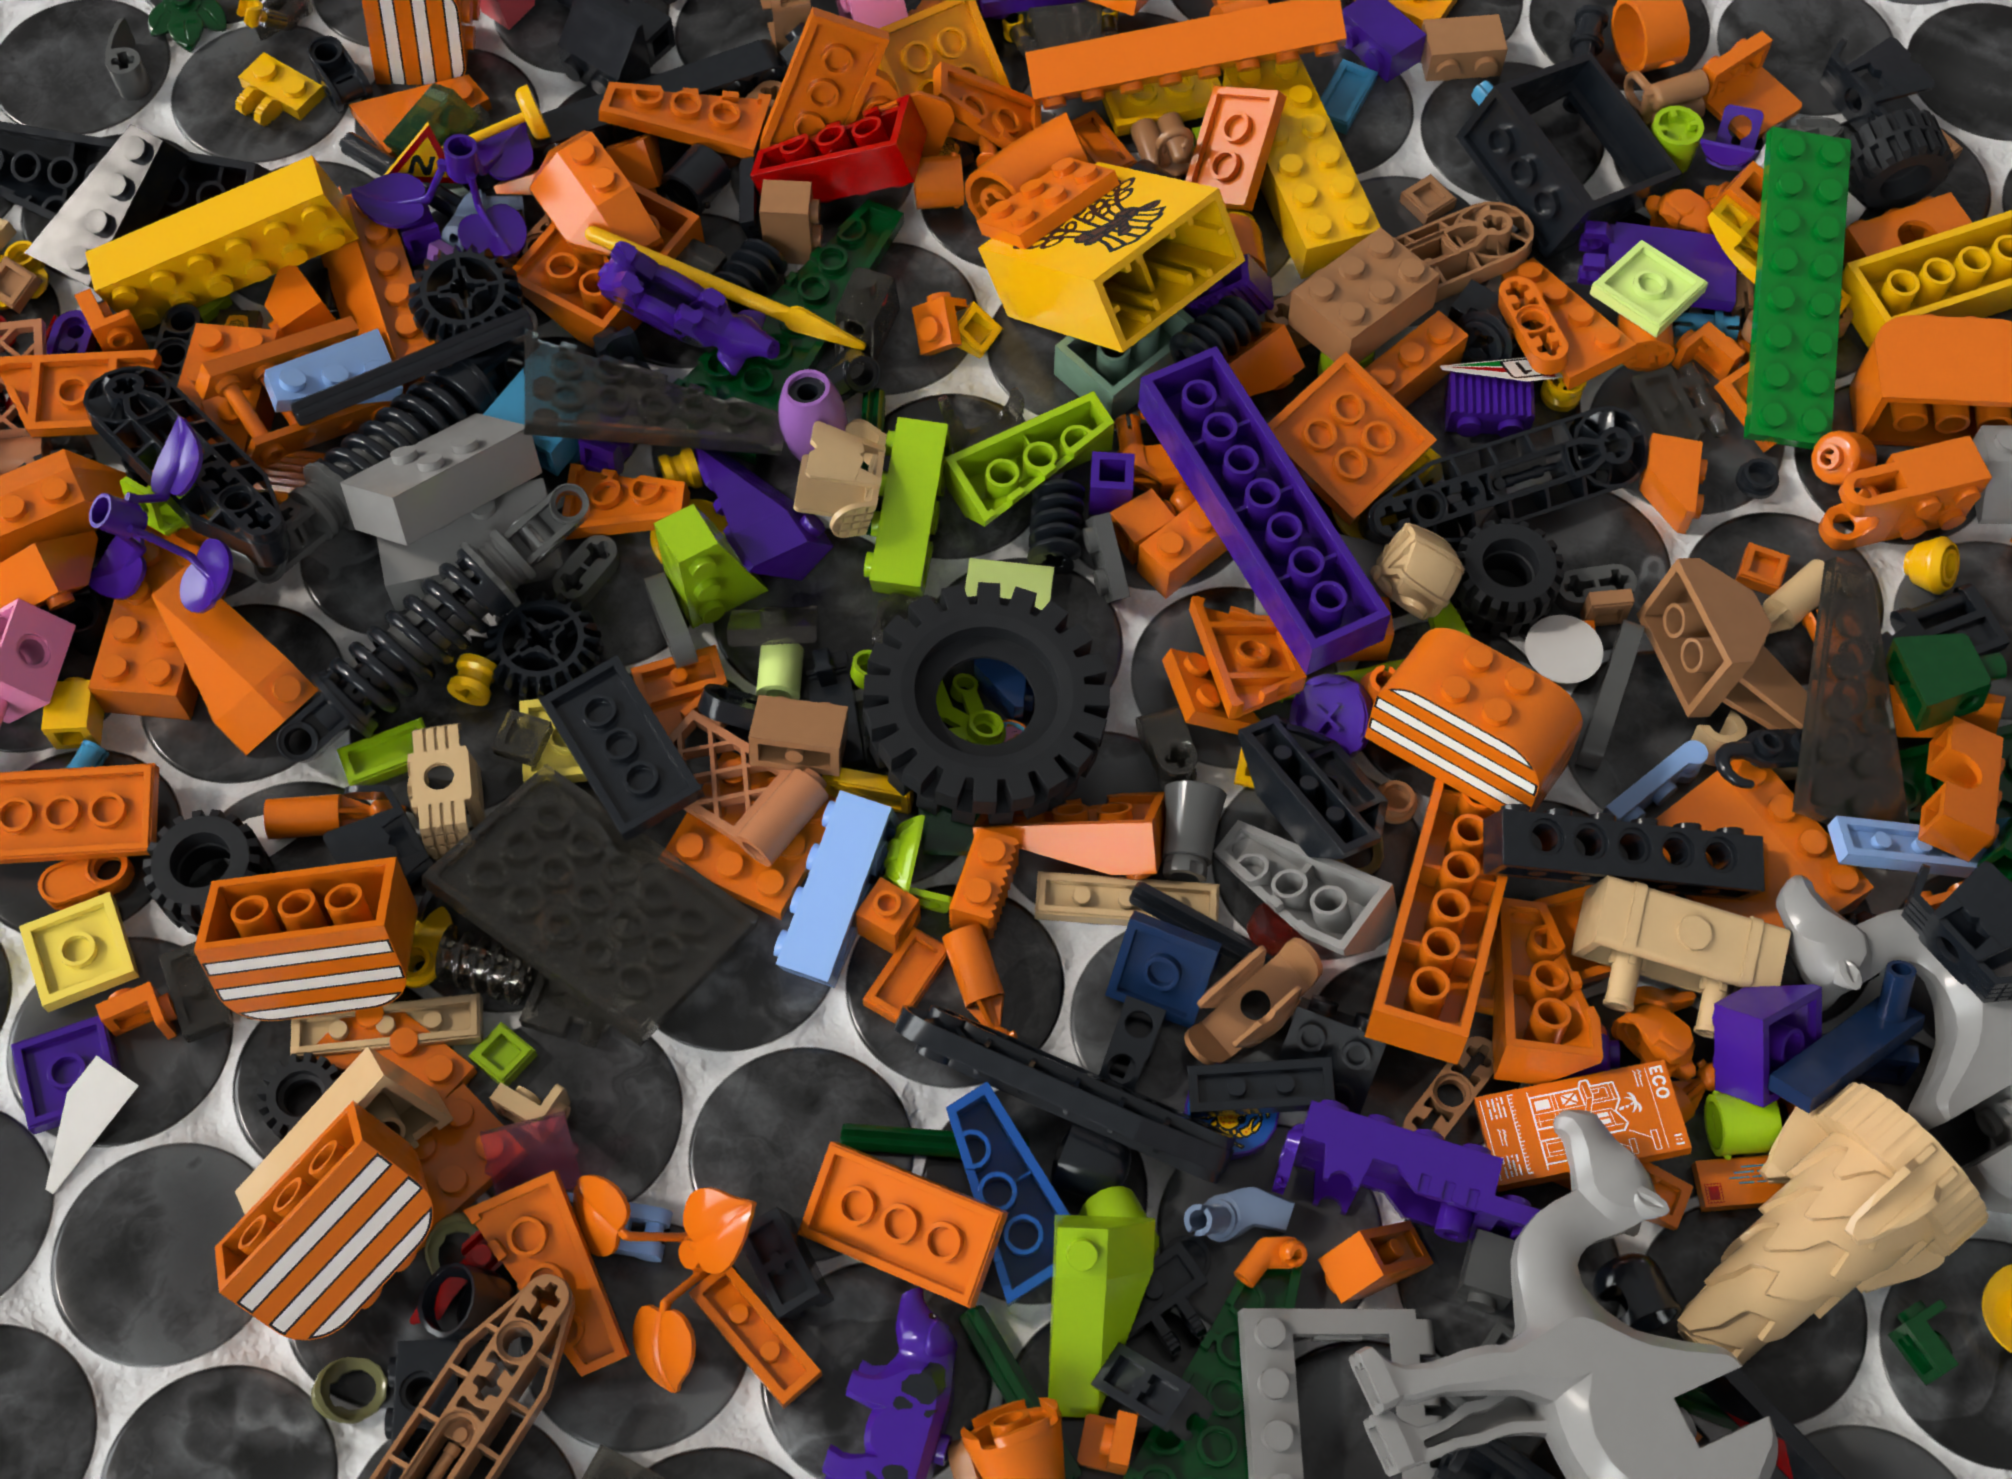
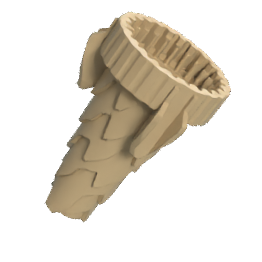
M1852 1082L1809 1114L1797 1106L1794 1108L1773 1143L1766 1163L1759 1170L1761 1176L1769 1184H1786L1758 1208L1763 1216L1735 1239L1725 1250L1721 1257V1264L1704 1280L1706 1286L1685 1306L1677 1320L1679 1322L1677 1324V1332L1684 1341L1725 1348L1743 1365L1768 1342L1786 1337L1813 1313L1819 1319L1822 1318L1855 1287L1861 1293L1863 1291L1869 1293L1921 1277L1938 1268L1944 1262L1946 1256H1950L1988 1222L1987 1219L1989 1217L1986 1205L1963 1169L1942 1145L1911 1115L1877 1090L1871 1089L1862 1083Z

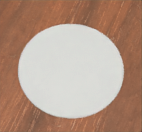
M1568 615L1545 617L1535 623L1526 636L1525 652L1530 664L1539 674L1551 681L1564 684L1582 682L1594 675L1602 663L1603 645L1600 637L1589 624L1576 617Z

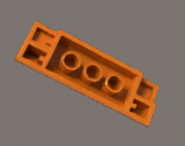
M352 194L344 195L348 201L359 239L347 243L338 249L321 254L324 268L327 267L330 287L340 318L352 316L360 328L358 335L378 328L392 361L434 344L435 340L429 342L425 338L423 330H419L415 326L414 315L411 314L408 306L409 299H411L408 292L409 285L415 283L398 230L372 221L359 209ZM423 377L402 385L403 394H406L411 384L422 381Z

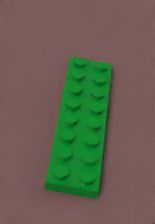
M1774 126L1766 133L1744 439L1761 442L1768 441L1780 445L1813 450L1815 444L1822 436L1832 432L1851 154L1850 139Z

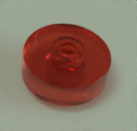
M1266 903L1257 906L1247 922L1246 928L1250 939L1257 947L1263 945L1267 949L1266 953L1276 956L1285 943L1292 938H1300L1307 942V939L1302 937Z

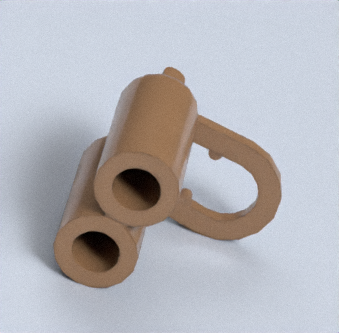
M1696 69L1650 84L1638 70L1631 71L1625 76L1624 92L1627 101L1637 111V114L1649 130L1656 113L1668 106L1690 108L1701 118L1705 114V102L1702 96L1708 94L1709 80L1702 69ZM1634 80L1644 91L1641 97L1642 101H1639L1634 93Z
M1166 113L1157 122L1151 118H1143L1131 126L1130 134L1141 160L1144 158L1150 160L1178 179H1181V175L1187 174L1195 149L1193 146L1194 138L1192 131L1185 127L1179 113Z

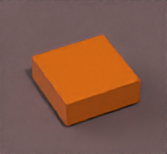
M1749 542L1744 551L1735 580L1747 588L1771 596L1782 585L1790 555Z

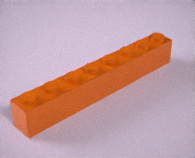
M1288 0L1025 52L1034 103L1036 106L1043 105L1044 110H1052L1066 106V100L1081 97L1082 102H1094L1104 99L1106 92L1120 90L1121 95H1130L1142 92L1144 90L1143 85L1159 82V87L1176 86L1183 83V77L1198 75L1199 80L1212 79L1221 76V70L1237 67V72L1253 71L1261 67L1260 62L1275 59L1277 65L1289 64L1299 61V55L1315 52L1316 57H1326L1339 53L1338 47L1345 46L1347 37L1341 0Z

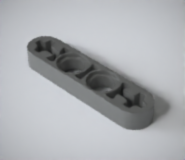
M1623 619L1579 748L1575 761L1576 765L1597 772L1601 764L1643 636L1644 625Z

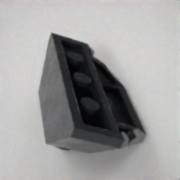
M1273 715L1239 729L1238 738L1257 796L1308 857L1344 859L1380 843L1388 800L1335 740L1306 727L1288 724V719L1279 715Z

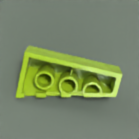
M1090 392L945 457V486L963 515L985 527L1043 481L1091 460L1092 451H1111L1114 421L1095 392Z

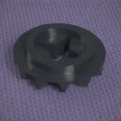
M1488 308L1481 311H1474L1472 309L1458 319L1456 325L1469 335L1462 357L1464 363L1512 359L1511 355L1517 344L1511 338L1513 328H1506L1502 323V315L1493 316L1489 313ZM1481 334L1483 336L1490 335L1494 338L1490 344L1487 342L1474 343Z

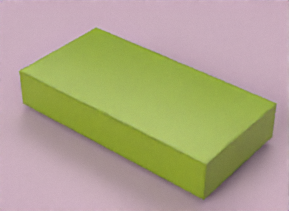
M422 717L375 734L370 739L365 738L338 748L337 752L349 785H375L408 772V754L414 753L412 731L426 728Z

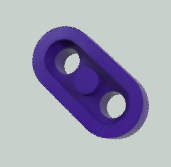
M80 310L68 311L60 315L52 326L46 343L47 354L94 352L97 340L83 312Z

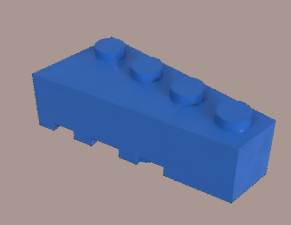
M987 1081L948 1105L946 1110L973 1198L1009 1212L993 1256L998 1278L1007 1306L1009 1307L1052 1280L1055 1215L1070 1214Z

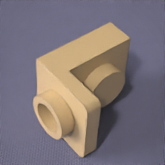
M501 1082L490 1096V1100L498 1115L543 1142L551 1131L557 1132L564 1125L571 1110L569 1107L571 1101L567 1091L559 1084H555L542 1104L541 1100L528 1089L518 1086L513 1090Z

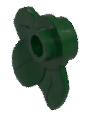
M163 0L150 12L148 27L152 37H159L170 33L175 43L187 52H191L197 45L204 28L217 32L226 31L227 20L221 5L216 0Z

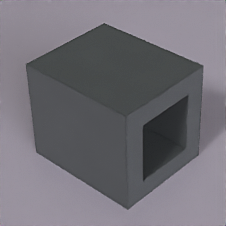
M1477 1228L1468 1242L1455 1296L1466 1299V1304L1475 1310L1485 1313H1494L1496 1310L1503 1312L1512 1300L1510 1261L1515 1240Z

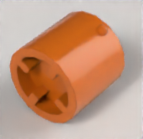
M953 151L948 155L921 157L915 182H913L917 210L945 207L958 209L960 206H964V183L960 154Z
M1621 314L1618 315L1617 328L1637 344L1635 357L1622 363L1625 367L1634 371L1648 372L1663 368L1673 361L1676 354L1673 323L1656 338Z

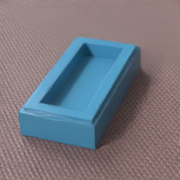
M1342 59L1320 98L1335 131L1347 134L1375 85L1378 72Z

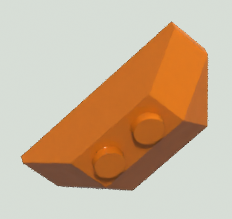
M583 130L549 150L529 189L569 247L598 255L610 256L611 250L589 242L586 239L585 230L589 226L599 227L649 249L663 242L660 233L632 185L592 131Z
M62 449L0 475V563L33 543L98 530L92 527L89 522L91 505L101 493H107L124 499L120 480L127 476L126 473Z

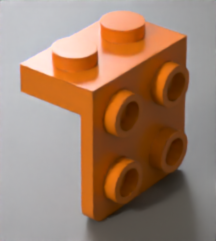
M1760 31L1748 40L1746 38L1739 40L1730 51L1720 57H1712L1702 68L1709 80L1708 94L1702 96L1705 108L1720 122L1724 109L1729 104L1762 111L1764 119L1758 139L1772 126L1781 122L1784 123L1799 114L1802 108V102L1762 67L1773 41L1764 31ZM1744 115L1736 116L1731 120L1729 130L1741 140L1750 134L1752 130L1751 120Z

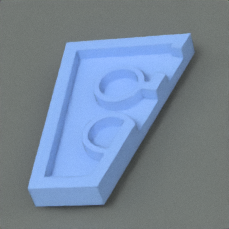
M377 328L265 369L264 384L275 413L291 411L290 405L296 400L384 365L392 360ZM401 385L358 404L392 401L396 396L403 393V386Z

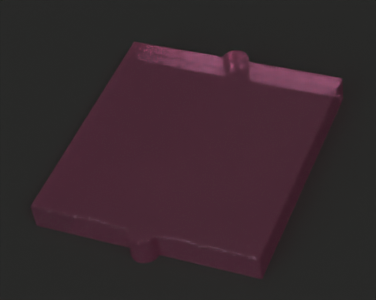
M564 1111L480 1132V1138L487 1159L485 1174L491 1176L496 1195L553 1170H558L565 1190L574 1188L577 1184L576 1180L581 1177L576 1154L579 1151L578 1144L572 1142Z

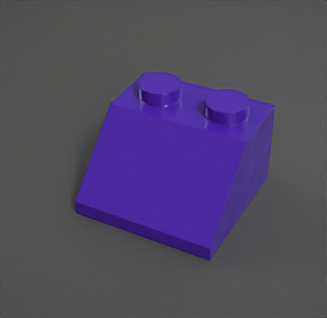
M1815 984L1743 987L1714 1003L1712 1022L1714 1025L1715 1053L1713 1056V1067L1715 1069V1090L1763 1108L1781 1098L1768 1089L1770 1074L1822 1037V987Z

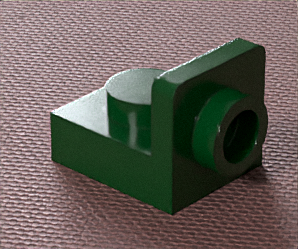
M1942 1299L1928 1308L1922 1300H1919L1897 1315L1902 1325L1888 1334L1925 1386L1959 1365L1952 1356V1348L1946 1338L1933 1330L1927 1322L1948 1308Z

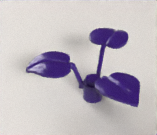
M526 123L519 124L477 143L472 137L465 134H456L448 137L443 145L445 159L437 160V170L427 193L423 183L418 178L407 173L383 175L363 186L351 188L355 203L369 219L388 228H406L423 220V205L431 203L443 174L446 172L454 182L469 184L474 206L478 213L464 217L459 223L457 232L461 245L468 250L471 244L477 247L479 254L489 247L494 253L495 258L503 256L504 259L517 256L524 249L527 240L526 225L522 216L507 204H496L485 211L477 187L476 176L478 173L481 176L489 173L497 180L509 181L522 177L531 169L534 161L533 149L528 137Z
M177 417L155 464L151 478V489L155 494L136 495L127 492L124 499L107 493H101L93 501L89 511L90 525L116 536L107 547L97 566L91 571L89 586L99 594L112 599L123 600L131 597L138 590L146 575L147 565L143 555L147 550L144 545L145 540L187 559L191 563L181 579L180 599L187 610L194 613H205L216 605L217 600L223 596L231 581L233 557L229 547L220 540L208 538L203 542L196 556L194 553L146 531L148 516L138 504L166 502L171 494L179 497L183 496L195 483L202 467L203 451L200 440L185 418Z

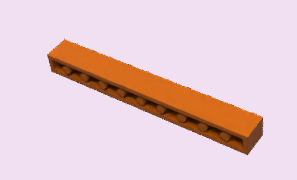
M1438 310L1364 369L1406 408L1450 373V371L1442 370L1440 366L1461 364L1469 335ZM1197 500L1139 545L1137 572L1165 599L1227 551V548Z

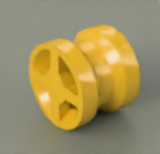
M1563 378L1544 380L1540 390L1541 400L1547 407L1555 411L1565 412L1572 410L1579 404L1587 381L1570 390H1564Z
M690 446L681 449L678 455L669 456L663 454L658 456L663 479L685 482L687 487L690 486L693 489L703 487L700 471Z
M471 653L460 655L456 664L458 673L450 678L447 685L448 692L454 698L464 703L475 706L487 705L492 695L489 688L494 683L492 675L497 665L480 655Z

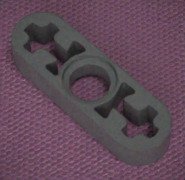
M661 572L643 578L652 609L676 668L698 662L691 635L665 573Z

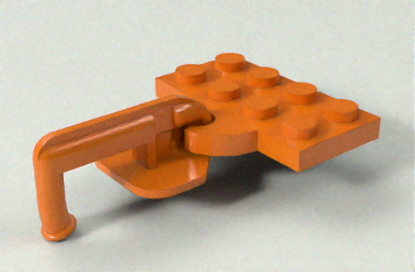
M812 7L759 139V150L804 133L811 139L816 137L822 129L826 128V125L838 120L841 121L843 126L864 119L863 111L876 106L879 107L881 112L898 106L896 99L900 97L896 83L888 73L878 68L890 41L889 32ZM922 91L910 94L927 130L921 157L939 155L947 136L979 146L980 154L976 159L977 167L998 152L997 146L956 118L952 105L944 98Z

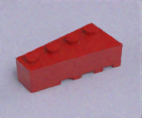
M908 94L897 98L898 106L883 112L880 111L878 106L863 111L864 119L843 126L840 120L830 123L816 137L811 139L804 133L759 150L750 177L760 196L763 179L812 182L813 199H820L822 203H829L835 199L852 195H866L872 191L890 187L900 188L915 182L927 130L911 95Z

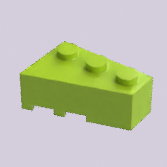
M694 504L654 523L665 575L678 606L692 628L703 623H713L720 619L725 612L769 591L758 574L749 573L728 543L725 534H722L715 524Z

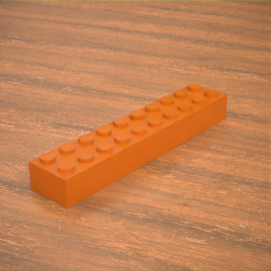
M196 323L177 387L246 453L252 437L226 397L216 396L202 400L194 386L203 362L281 338L278 330ZM255 383L240 388L270 432L275 410L264 385ZM189 416L188 418H186V420H187L188 422L195 421V420H194L192 417H190V416ZM213 438L207 441L210 445L217 443ZM235 460L230 463L233 467L240 466ZM205 514L200 515L201 517L209 520V518ZM149 525L145 528L146 531L182 547L196 556L203 542L208 539V537L193 531L190 527L181 528V530L171 536H166ZM145 540L144 545L147 550L143 557L147 565L146 575L138 590L131 597L123 600L114 599L88 689L105 713L191 720L199 690L197 685L194 684L189 674V669L151 596L183 567H189L191 563L187 559ZM226 591L221 597L223 600L225 599Z

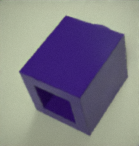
M1092 451L1088 515H1100L1111 512L1132 500L1135 454Z

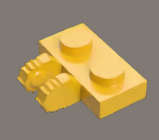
M263 52L238 76L241 86L245 89L237 97L235 109L245 116L250 115L255 110L253 120L265 127V125L271 124V121H274L283 111L301 121L326 95L322 85Z

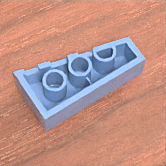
M842 790L839 791L836 802L830 800L827 804L822 818V826L826 827L821 843H814L810 849L806 861V869L810 870L804 887H797L790 904V912L794 913L788 931L783 929L780 932L774 947V956L778 957L776 965L783 971L835 988L857 936V927L851 926L854 918H856L855 913L873 888V885L869 883L872 875L883 874L885 869L884 860L888 851V836L894 838L895 829L901 823L892 807Z

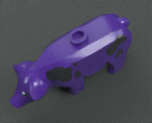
M616 242L610 253L611 258L609 262H606L598 272L600 279L597 285L601 294L608 301L656 329L687 344L699 348L717 347L719 361L734 376L740 371L746 359L751 357L774 359L780 352L779 341L762 329L766 319L764 313L755 310H743L737 314L733 313L723 294L712 287L704 289L686 276L659 265L655 260L638 251L635 246L627 242Z
M914 1288L902 1294L896 1322V1335L899 1346L897 1356L888 1365L875 1366L862 1360L858 1371L853 1369L847 1386L846 1396L872 1410L865 1427V1453H846L830 1444L822 1468V1472L826 1475L825 1479H932L936 1464L945 1466L948 1459V1446L952 1443V1436L945 1434L954 1402L955 1361L958 1345L951 1328L928 1308L924 1299V1288Z

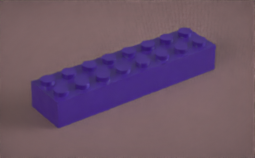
M1217 346L1141 377L1138 408L1304 673L1308 675L1383 641L1391 617L1390 611Z

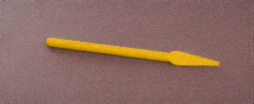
M589 226L585 230V237L589 242L611 251L616 242H627L635 246L638 251L655 260L659 265L686 276L704 289L712 287L723 294L726 299L782 321L793 332L858 350H864L866 347L865 342L804 307H788L599 227Z

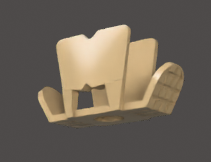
M863 419L852 420L845 426V431L821 421H816L812 428L810 444L815 449L810 451L809 454L802 456L793 509L800 513L832 517L830 528L837 537L847 538L866 535L878 504L887 435ZM863 461L869 465L868 471L861 468Z
M461 723L413 730L414 753L408 754L407 760L409 776L407 792L411 810L419 824L425 850L432 859L442 863L460 861L467 856L471 849V835L467 823L466 806L478 841H485V810L481 769L467 747L460 745L459 731L462 730ZM436 766H447L454 772L451 784L439 790L430 788L427 773Z

